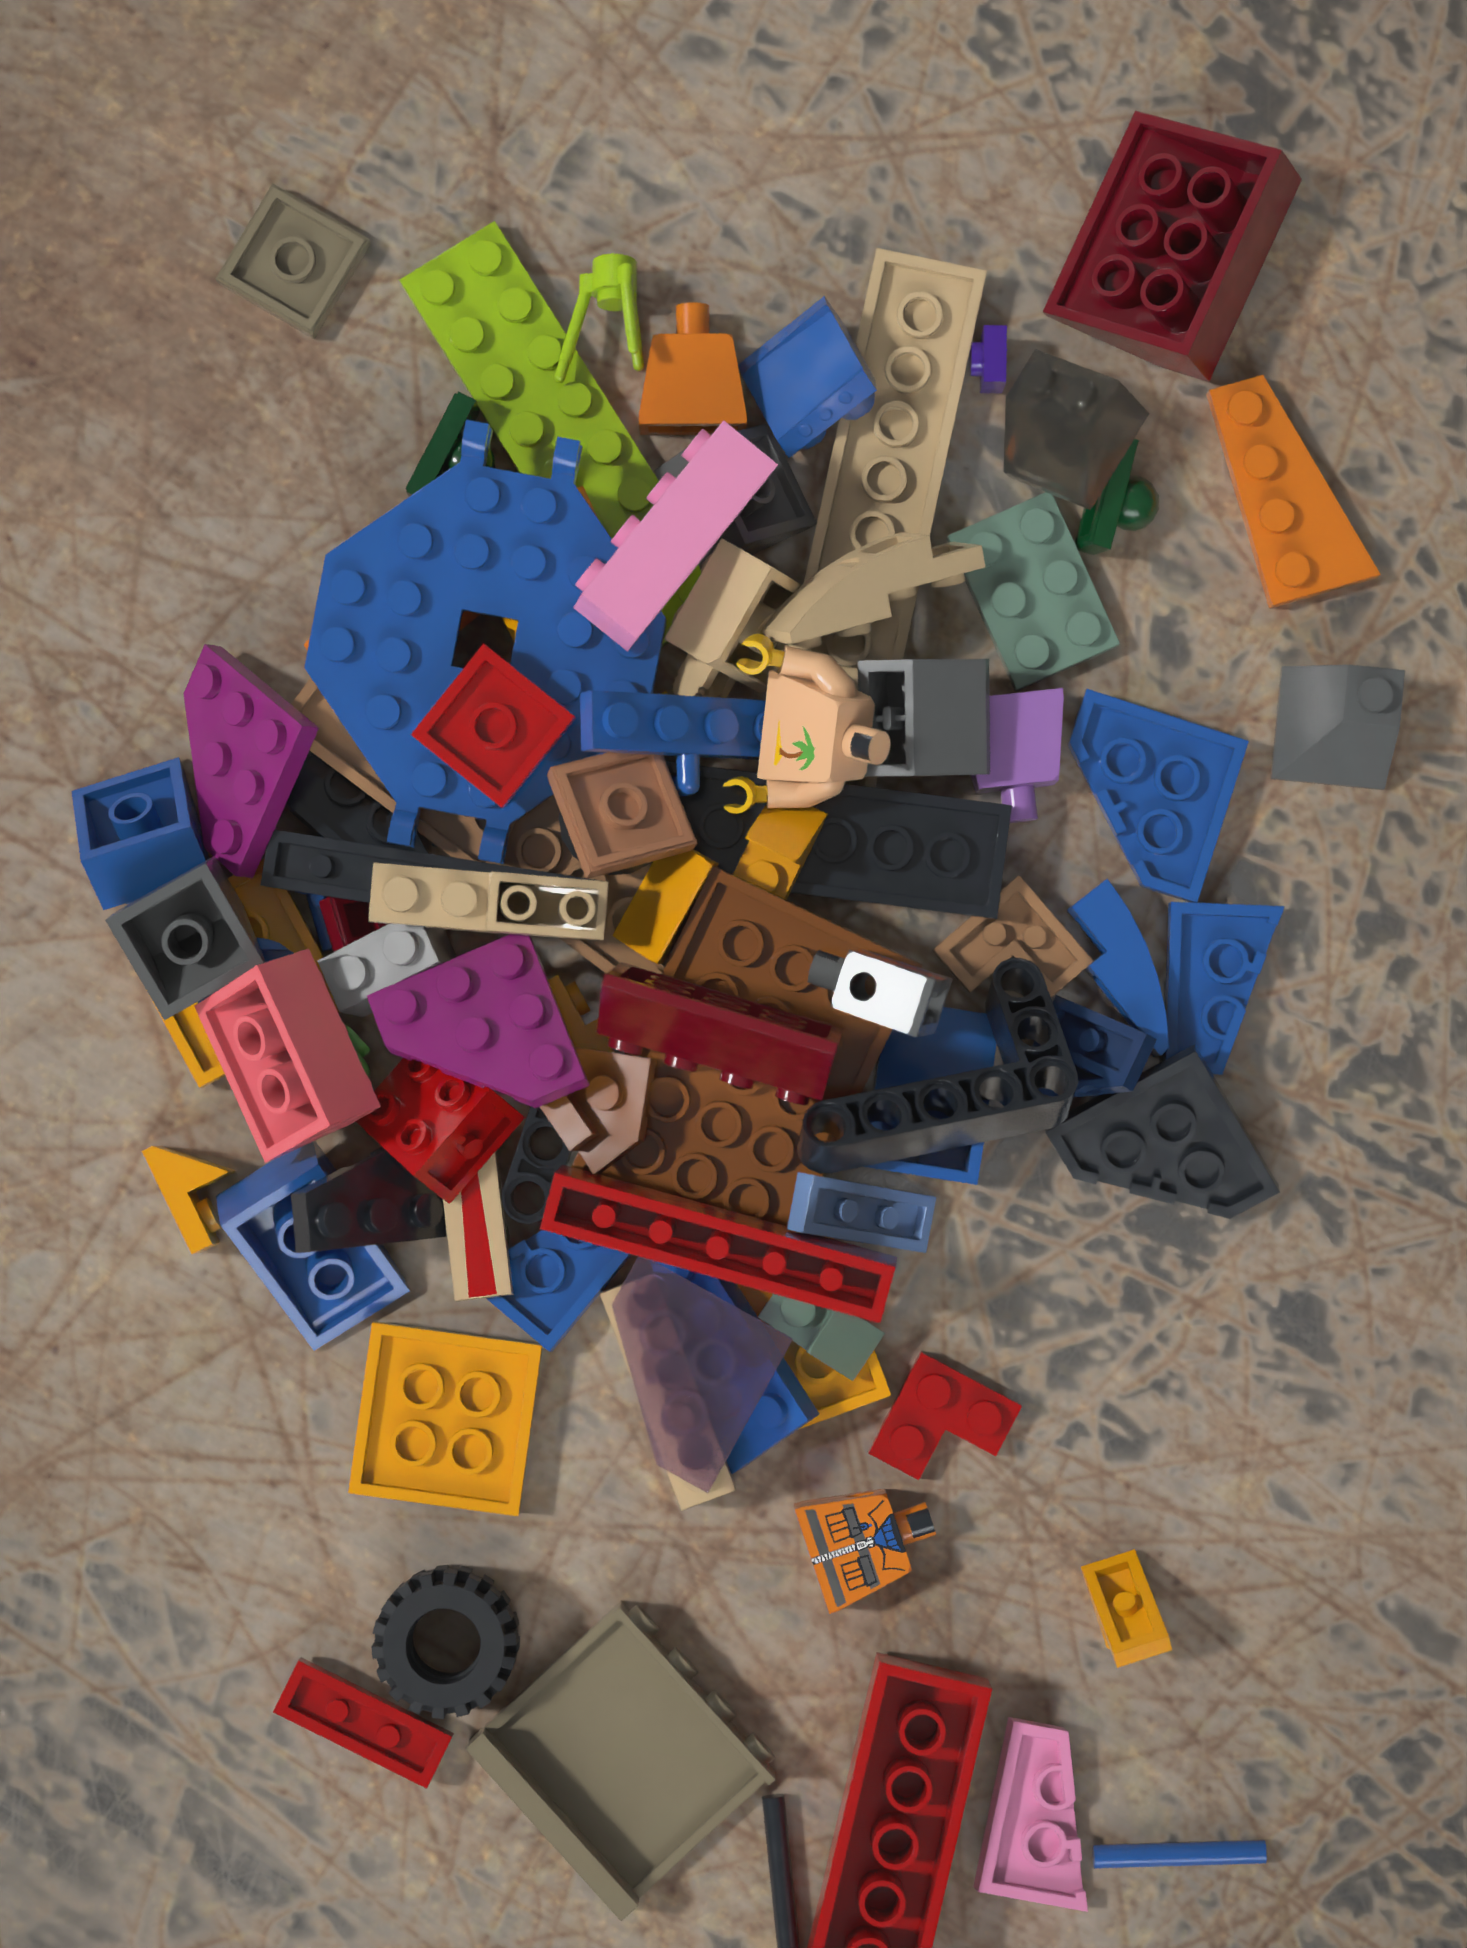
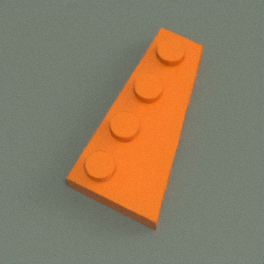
M1264 375L1209 390L1206 394L1269 609L1378 578L1381 575Z

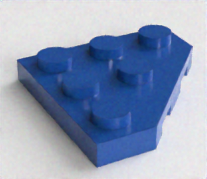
M1086 689L1068 741V747L1140 887L1186 902L1197 903L1249 741Z

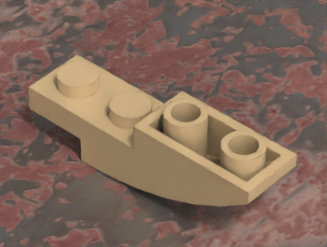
M902 532L873 541L834 561L801 585L762 628L763 635L767 636L771 641L787 643V646L805 650L820 646L822 644L821 636L837 632L839 637L856 636L870 632L872 630L871 622L892 617L889 601L913 597L917 594L916 586L930 582L932 587H947L965 582L964 573L985 568L982 545L949 542L931 547L929 535Z
M373 863L368 922L501 934L604 940L608 882Z

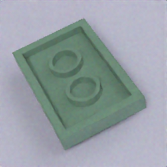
M1051 490L947 536L948 543L960 542L982 545L985 568L964 573L965 582L1015 692L1117 648L1120 645Z

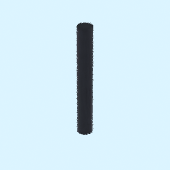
M784 1794L762 1796L777 1948H800Z

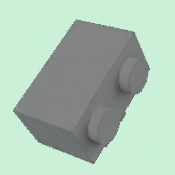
M388 924L317 961L339 1012L365 1017L373 1013L367 995L456 958V954L445 929Z

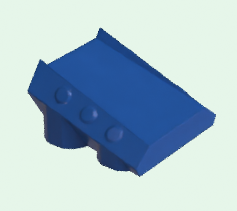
M825 296L738 364L746 385L788 458L801 449L808 450L820 443L826 434V429L839 419L857 420L870 412L874 405L875 392L877 391L876 380L848 329Z

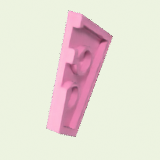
M1008 1717L973 1887L981 1893L1088 1912L1086 1891L1083 1889L1080 1861L1082 1860L1080 1838L1077 1837L1074 1811L1076 1796L1069 1732L1063 1727Z

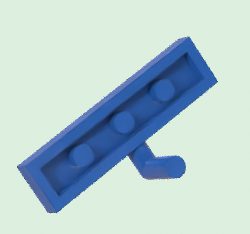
M598 690L580 693L581 751L676 756L677 774L671 775L678 795L679 797L693 795L700 787V757L759 760L766 700Z

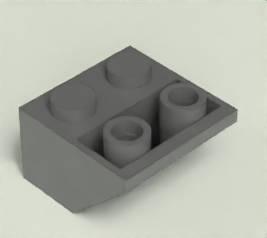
M989 659L858 661V691L870 696L875 704L872 728L885 731L890 737V751L886 760L879 765L868 763L865 776L990 774Z

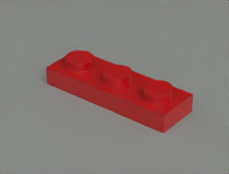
M302 1657L298 1660L273 1710V1713L426 1789L454 1735L453 1732Z

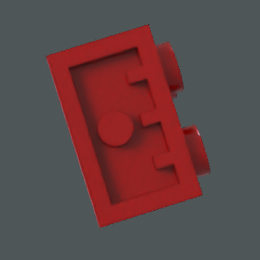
M403 1058L374 1091L381 1107L355 1122L414 1177L450 1204L525 1117L491 1088L476 1086L442 1073L440 1069L415 1059L411 1061Z

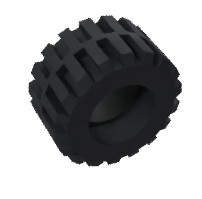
M449 1565L436 1566L434 1570L426 1572L424 1569L413 1574L408 1581L403 1582L392 1593L382 1607V1611L375 1622L372 1633L375 1634V1642L371 1648L372 1659H377L379 1665L376 1673L381 1683L387 1681L391 1687L389 1694L397 1702L401 1698L411 1704L408 1710L419 1715L422 1710L432 1712V1718L444 1719L446 1714L456 1713L458 1718L468 1715L471 1709L477 1706L481 1709L491 1702L493 1696L498 1691L502 1690L515 1665L520 1648V1636H518L519 1620L516 1611L512 1612L509 1605L511 1599L504 1590L500 1592L493 1586L495 1581L486 1574H484L483 1578L473 1574V1568L461 1566L459 1569H450ZM435 1609H452L464 1614L474 1623L480 1635L481 1645L476 1660L467 1669L453 1673L440 1672L429 1667L421 1660L414 1647L413 1633L416 1624L426 1613Z

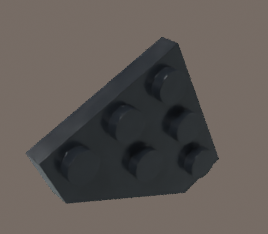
M1195 1044L1142 1072L1132 1092L1099 1095L1068 1112L1067 1118L1060 1125L1045 1129V1133L1073 1179L1092 1184H1096L1099 1181L1129 1189L1131 1194L1173 1205L1175 1201L1207 1209L1209 1214L1228 1219L1280 1193L1279 1184Z

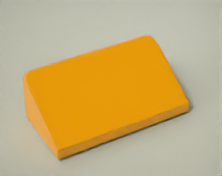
M694 849L690 852L653 861L612 936L657 965L663 964L688 920L713 867H717L718 863Z

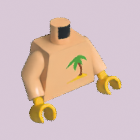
M753 634L742 642L745 646L758 648L763 656V661L760 662L748 658H740L737 661V666L742 672L752 675L758 674L768 665L778 667L779 669L769 670L757 778L766 780V785L756 786L751 779L742 776L727 781L723 786L739 785L743 787L747 793V801L744 805L727 804L723 806L725 810L738 814L750 809L755 803H766L767 808H810L840 794L845 781L863 779L867 773L868 763L879 765L886 760L890 751V737L885 731L872 728L875 704L870 696L856 690L855 682L836 659L827 654L786 645L783 651L775 649L772 641L763 634Z

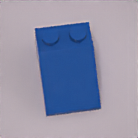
M316 1141L272 1160L216 1195L220 1226L314 1351L410 1292L407 1282L383 1244L296 1253L291 1194L337 1171Z

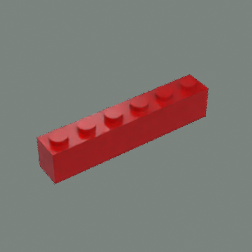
M563 1164L554 1173L540 1229L877 1323H881L897 1262L896 1256L824 1236L787 1230V1226L607 1176L593 1174L592 1172Z

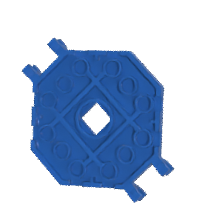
M466 420L461 460L458 464L325 555L304 668L396 802L387 842L415 847L421 808L487 820L478 859L505 864L511 825L554 795L547 778L550 767L607 753L581 751L580 693L598 690L653 694L667 620L660 611L627 652L573 608L583 591L575 586L580 577L596 558L606 565L618 550L611 543V537L575 486L583 449L579 440L557 437L552 476L549 479L485 467L493 430L489 428L490 425L487 423ZM465 611L517 620L518 625L510 665L576 717L504 809L411 736L419 723L463 670V668L454 667L453 660L461 618Z

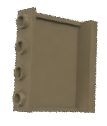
M622 1600L470 1738L466 1746V1750L620 1921L638 1907L639 1898L758 1788L765 1782L770 1785L775 1780V1769L770 1763L776 1759L767 1745L755 1733L752 1732L746 1738L731 1722L737 1716L736 1712L716 1690L707 1695L692 1679L698 1674L697 1669L677 1647L668 1652L654 1637L660 1629L652 1618L639 1605H635L630 1610Z

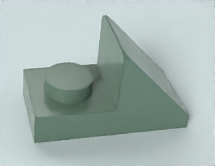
M772 1294L758 1315V1318L806 1349V1352L852 1381L856 1378L885 1334L865 1319Z

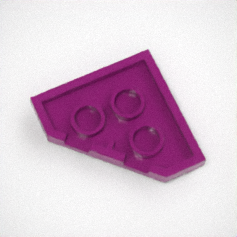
M204 644L183 693L203 845L212 856H215L236 877L253 878L319 727L222 646Z
M509 934L367 995L383 1042L392 1054L411 1061L415 1059L440 1069L442 1073L482 1088L486 1086L512 1096L516 1101L534 1108L543 1106L590 1085L531 936Z

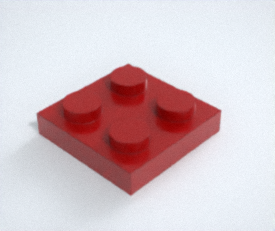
M483 643L412 732L411 736L504 809L576 717Z

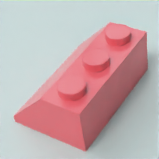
M309 949L259 964L194 1006L265 1163L344 1128L381 1107L374 1093L372 1083L366 1075L349 1038L348 1030L342 1022L328 992L323 975L318 970Z

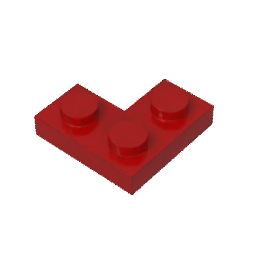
M920 1351L875 1436L868 1454L917 1480L922 1476L945 1430L997 1456L1022 1405Z

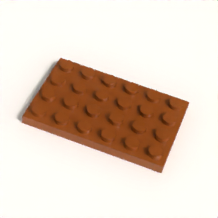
M715 866L704 883L662 974L844 1028L822 1099L823 1101L863 1092L892 1028L832 1007L831 1003L834 992L808 983L809 970L817 951L822 950L846 959L849 950L863 949L922 968L923 964ZM869 975L865 980V990L871 996H874L876 993L877 983L875 978ZM643 1047L641 1055L624 1053L626 1055L657 1059L654 1082L650 1083L646 1117H648L645 1140L599 1175L788 1227L798 1172L823 1176V1174L811 1171L802 1164L798 1157L797 1148L805 1112L813 1104L821 1100L810 1098L808 1106L788 1102L775 1096L777 1087L758 1081L754 1082L752 1089L735 1086L719 1079L721 1070L701 1064L698 1065L697 1072L678 1069L663 1063L665 1053ZM828 1133L815 1134L818 1139L825 1142L838 1140ZM577 1153L571 1167L591 1172L581 1155Z

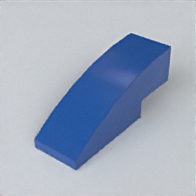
M1107 878L1067 909L1068 913L1101 953L1099 957L1085 968V971L1130 1027L1157 1039L1151 1054L1153 1057L1161 1056L1169 1049L1167 1015L1159 978L1147 944L1130 910Z

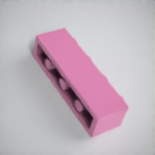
M724 420L712 435L704 429L697 434L681 455L689 462L677 478L669 472L661 478L646 498L654 505L642 521L631 515L611 540V543L619 548L606 565L596 558L575 584L583 593L573 608L627 652L778 465Z

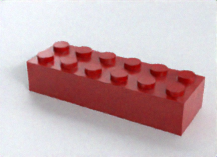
M876 1652L807 1948H932L991 1698L992 1687L988 1678Z

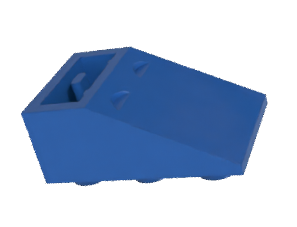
M943 1007L935 1034L914 1037L892 1029L877 1061L873 1090L994 1066L996 1041L987 1014ZM990 1099L982 1100L989 1106ZM937 1110L927 1111L928 1114L937 1119L949 1118L945 1113ZM882 1121L871 1123L880 1130L893 1129L888 1123ZM984 1142L864 1167L977 1185Z

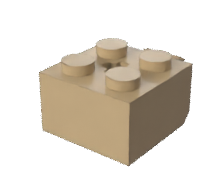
M721 538L714 552L704 561L701 575L685 603L675 612L672 626L664 638L688 653L678 670V676L674 677L675 681L672 683V691L675 695L727 698L736 680L759 693L767 691L769 670L779 668L768 665L761 673L754 675L742 672L737 666V661L740 658H748L757 662L763 661L762 653L758 648L745 646L742 642L753 634H763L762 628L801 584ZM772 641L775 649L783 651L785 645L787 646V643Z

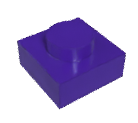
M984 325L980 342H971L970 376H980V393H1003L1007 370V325Z

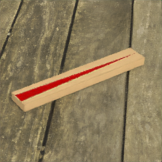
M497 1151L450 1204L443 1200L454 1300L456 1302L514 1295L504 1208L501 1200L502 1191Z

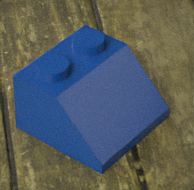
M179 757L71 791L80 860L103 910L122 904H130L209 859L208 851L203 845L200 819Z

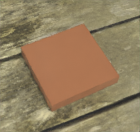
M604 753L550 767L547 773V778L586 879L693 851L697 844L663 755Z

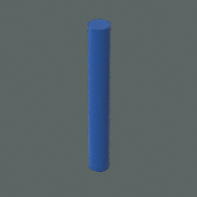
M1265 1840L1093 1845L1092 1857L1094 1869L1266 1864L1267 1850Z

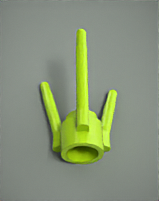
M615 253L597 256L592 262V273L579 275V295L554 376L557 383L564 382L591 297L597 299V306L603 310L623 311L628 351L632 354L633 368L636 371L643 370L642 340L637 309V261L631 256Z

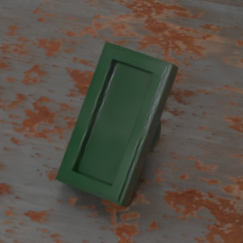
M459 391L457 394L454 393L405 488L409 497L460 462L466 420L475 421L480 413L475 399ZM489 448L485 467L495 468L494 453Z
M1118 435L1100 444L1075 540L1078 551L1096 555L1111 550L1117 526L1123 530L1137 531L1145 528L1154 520L1159 510V495L1155 487L1141 476L1130 475L1139 440Z

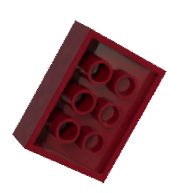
M1135 111L1042 312L1051 319L1161 368L1209 382L1302 178L1281 149Z
M623 962L604 975L601 985L597 1033L610 1037L607 1046L633 1055H641L643 1047L665 1053L663 1063L672 1067L697 1072L699 1064L721 1070L719 1077L721 1081L747 1089H752L755 1081L777 1087L776 1097L804 1106L809 1105L810 1098L822 1101L844 1029Z

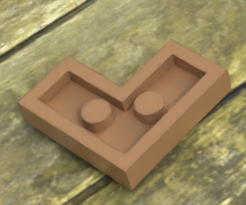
M1020 875L1001 890L997 919L971 916L932 950L968 993L987 979L1002 961L1013 957L1029 960L1040 969L1052 998L1093 962L1092 958Z

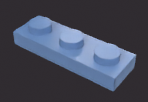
M798 1172L787 1230L926 1253L936 1197Z

